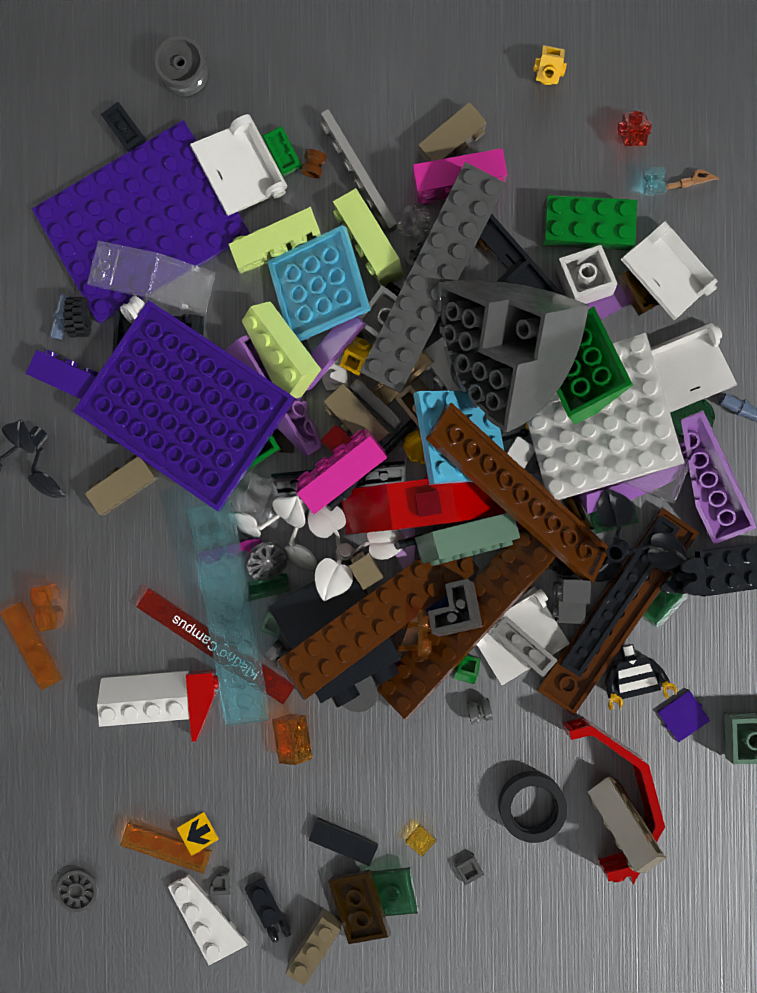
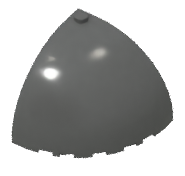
M483 280L439 282L438 311L442 314L443 324L439 329L440 334L443 333V338L447 345L444 347L449 365L453 364L457 373L455 378L463 392H468L475 408L479 407L486 414V419L505 432L523 425L545 407L568 375L580 347L589 305L561 294L519 284Z

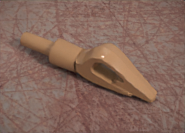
M699 169L693 172L692 177L682 178L678 182L666 184V189L677 187L683 189L695 184L718 180L719 177ZM698 173L705 175V178L698 177Z

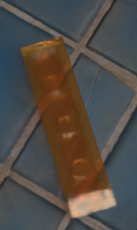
M19 602L0 612L41 691L62 680L63 677L23 602Z
M130 822L126 826L120 844L122 847L202 874L205 873L212 850L204 848L191 856L183 840Z

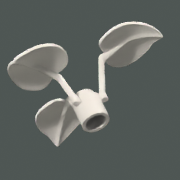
M298 495L288 498H276L272 506L277 514L262 525H257L256 520L246 513L231 512L229 514L237 530L244 536L253 539L260 537L261 533L259 530L264 529L279 517L283 518L287 523L294 526L289 542L290 546L284 547L287 558L301 569L316 571L317 561L312 552L306 547L298 544L295 545L294 543L298 528L303 527L305 524L304 513L308 509L307 505L299 499Z
M324 506L315 514L309 509L308 526L310 531L320 538H328L334 533L336 538V562L326 558L317 565L315 571V584L321 599L326 601L344 593L350 588L353 575L350 568L344 564L350 563V559L354 554L369 546L371 557L379 560L389 559L402 550L396 549L395 541L405 539V537L397 530L367 533L368 542H364L356 549H353L350 544L341 543L337 530L345 526L346 518L338 506L333 511H329Z

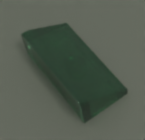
M282 573L276 578H271L269 581L254 580L246 582V601L249 602L289 592L291 586L288 574Z
M660 590L644 613V616L657 628H660L687 599L688 595L665 593Z

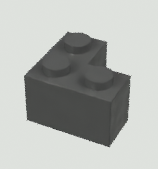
M557 577V581L553 582L552 588L553 595H556V604H552V617H555V621L558 623L585 624L586 604H590L591 581L582 580L580 577Z
M464 579L445 584L449 607L428 611L432 634L440 637L483 627L474 583Z

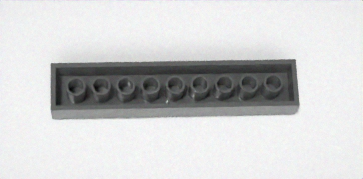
M467 162L464 163L360 373L401 393L441 314L438 311L439 282L459 279L507 183Z

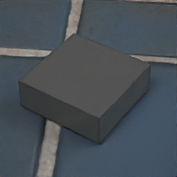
M474 853L454 863L465 885L485 875Z

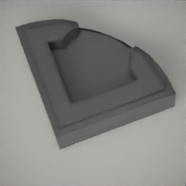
M230 870L219 873L213 879L208 896L231 894Z

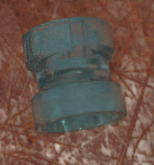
M653 167L643 171V176L646 180V186L644 187L645 195H659L668 191L667 183L664 180L666 168Z

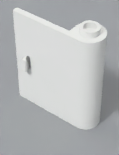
M249 114L235 119L231 123L230 128L190 144L227 216L271 197L279 198L286 193L287 184Z
M666 221L621 259L673 320L677 319L703 294L708 296L717 289L715 285L718 282L717 279Z
M710 323L651 347L670 412L737 385L718 346L720 338H722V332L717 325L715 326L713 323Z
M534 587L522 594L477 643L501 685L532 668L491 633L505 616L511 619L551 655L569 645V641L547 608L545 601L548 598L541 588L537 590Z

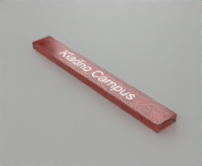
M151 588L146 591L136 606L281 704L285 703L295 688L288 679Z

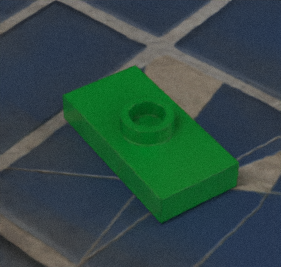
M282 126L262 135L283 177L301 168L302 165Z

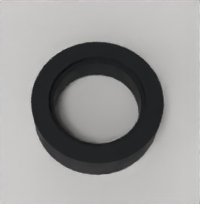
M536 771L521 772L510 778L500 792L498 808L501 819L506 829L517 839L528 843L544 842L554 837L563 827L567 817V802L558 784L548 775ZM530 786L541 787L548 791L554 803L550 818L542 825L536 827H528L518 823L511 813V804L515 795L520 790Z

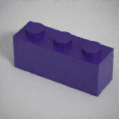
M36 349L25 374L82 399L98 372L87 367L83 371L76 368L78 363L65 358L63 362L57 359L58 354L45 349L43 353Z

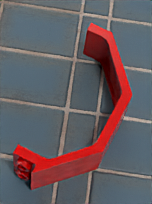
M428 479L382 484L354 488L351 491L352 495L346 501H341L342 510L346 518V535L452 523L505 514V510L474 482L429 485ZM438 490L442 513L418 517L415 494Z
M584 717L562 722L564 731L571 740L594 736L632 763L645 812L643 821L657 842L665 829V823L649 764L639 754ZM624 852L598 858L599 865L609 882H622L626 877H629L634 885L640 873L633 871L626 862L627 857Z

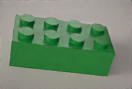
M547 195L543 209L542 246L592 248L601 245L603 249L630 250L635 245L637 200Z

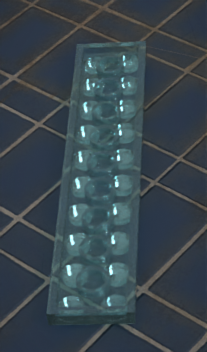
M226 502L220 512L209 505L188 508L187 514L226 726L268 721L271 716L233 502Z

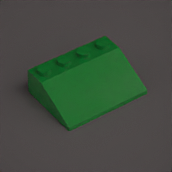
M594 306L588 309L579 350L568 375L557 391L568 418L575 425L597 414L633 386Z

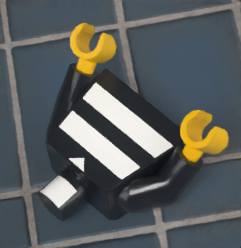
M633 644L621 647L623 658L613 661V666L609 668L605 679L607 695L610 698L608 703L609 710L613 709L612 702H616L619 705V710H621L623 705L622 699L660 691L661 687H663V696L669 699V695L666 692L668 689L673 690L674 694L677 695V687L670 683L663 668L653 658H648L644 654L636 655Z

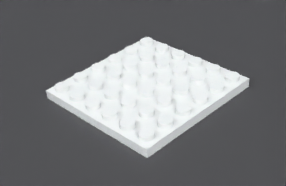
M646 333L613 343L633 386L597 414L575 425L568 418L556 392L545 407L527 421L545 489L555 499L561 500L685 463Z

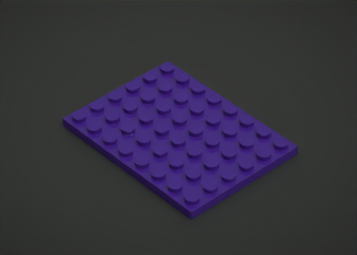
M184 120L32 208L83 297L88 298L89 308L99 324L115 316V310L121 311L120 307L123 304H128L133 296H137L141 300L230 249L229 243H232L236 237L250 234L238 212L229 216L225 213L190 146L196 140Z
M148 300L73 412L207 505L220 512L296 398Z

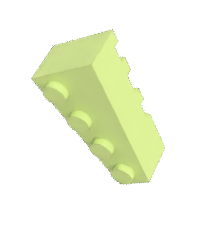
M355 188L333 201L336 209L333 211L338 223L343 222L344 226L347 227L350 241H354L356 245L354 248L360 258L363 257L366 262V269L371 276H374L378 285L385 287L389 282L395 283L403 278L404 274L400 258L358 190Z
M309 207L265 228L258 229L252 234L236 237L232 243H229L238 270L240 273L268 264L267 261L320 236L321 233L313 211Z
M270 301L250 306L242 319V323L272 383L296 399L302 397L321 371V368Z

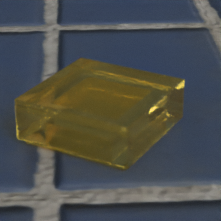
M420 824L405 841L423 857L436 843L437 839Z

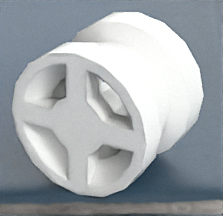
M133 296L128 304H123L120 307L121 313L133 324L145 303L139 297Z

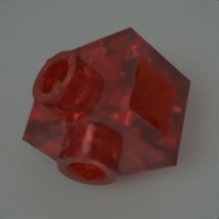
M634 110L630 113H623L622 122H618V136H621L624 146H647L652 124L651 121H648L645 112Z

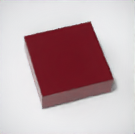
M438 490L415 494L418 517L442 513Z

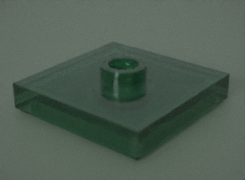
M411 867L371 871L385 916L418 913L419 907Z

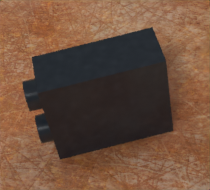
M347 562L344 565L349 567L350 563ZM353 573V581L350 588L344 593L326 601L321 599L315 581L268 607L291 650L368 595L366 589H362ZM391 636L315 692L320 703L332 698L335 706L338 708L360 695L355 685L371 676L377 686L399 674L400 672L394 662L400 660L402 654Z

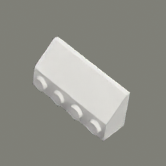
M189 670L101 678L97 702L99 727L189 719L186 674L189 673Z

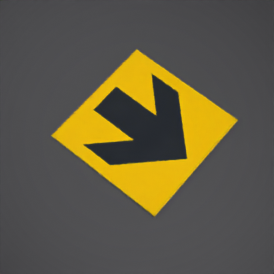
M205 812L177 828L191 856L219 840Z

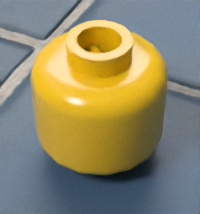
M415 430L404 438L403 449L411 462L424 464L425 457L420 430Z

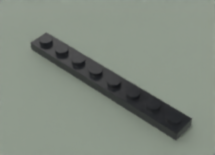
M659 515L639 546L651 544V538L656 533L665 532L675 536L680 528ZM649 549L634 552L560 664L578 677H581L654 568L647 557Z

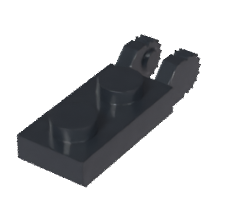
M266 877L246 886L245 891L264 928L267 929L272 942L276 943L279 941L278 934L273 926L277 922H279L284 936H290L291 931L285 920V914Z

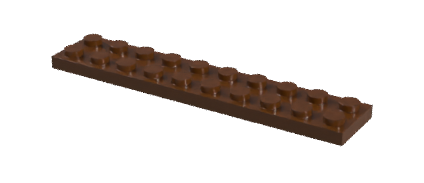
M452 402L447 404L426 437V440L582 580H590L591 583H594L609 546L559 500L555 499L547 489Z
M661 507L633 547L635 548L640 545L659 515L680 528L675 537L682 543L686 552L700 532ZM634 553L626 557L619 574L611 579L585 617V624H580L570 639L569 645L563 649L557 658L558 661L548 671L536 689L573 716L659 593V586L664 581H667L671 575L670 572H663L656 567L652 569L581 677H578L560 663Z
M523 526L519 529L520 538L512 540L513 545L503 547L472 581L475 585L483 627L440 637L432 634L430 627L396 664L400 673L378 686L377 691L404 720L410 718L557 557Z
M471 556L431 566L430 562L422 564L421 559L418 558L278 659L277 663L301 698L306 700L447 594L445 584L467 579L477 572L479 568Z

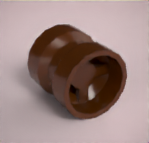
M306 149L304 155L306 163L302 164L300 172L308 177L320 179L323 173L321 167L325 164L327 155L319 150Z

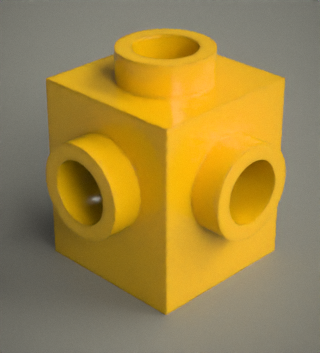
M543 45L540 58H535L533 71L537 72V81L545 85L558 84L559 77H564L567 63L564 62L565 49Z
M356 336L342 353L343 358L339 366L359 376L373 344Z

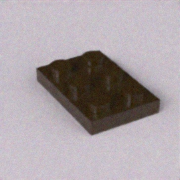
M371 870L331 877L328 883L348 944L390 936L391 931Z

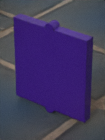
M690 690L657 711L666 724L665 728L671 731L677 742L682 741L710 722V719L702 709V704L697 702Z

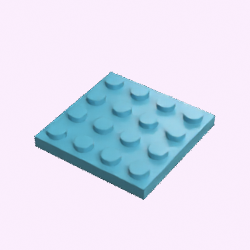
M343 225L267 261L283 319L300 342L371 311L347 227Z
M417 391L413 394L429 485L473 482L426 440L445 406L451 402L504 450L500 428L486 419V414L479 407L475 408L468 392Z

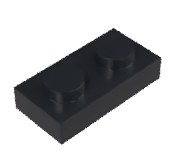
M116 102L100 114L128 152L146 140L119 102Z

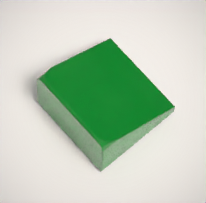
M466 655L456 666L453 679L474 684L478 677L481 658Z

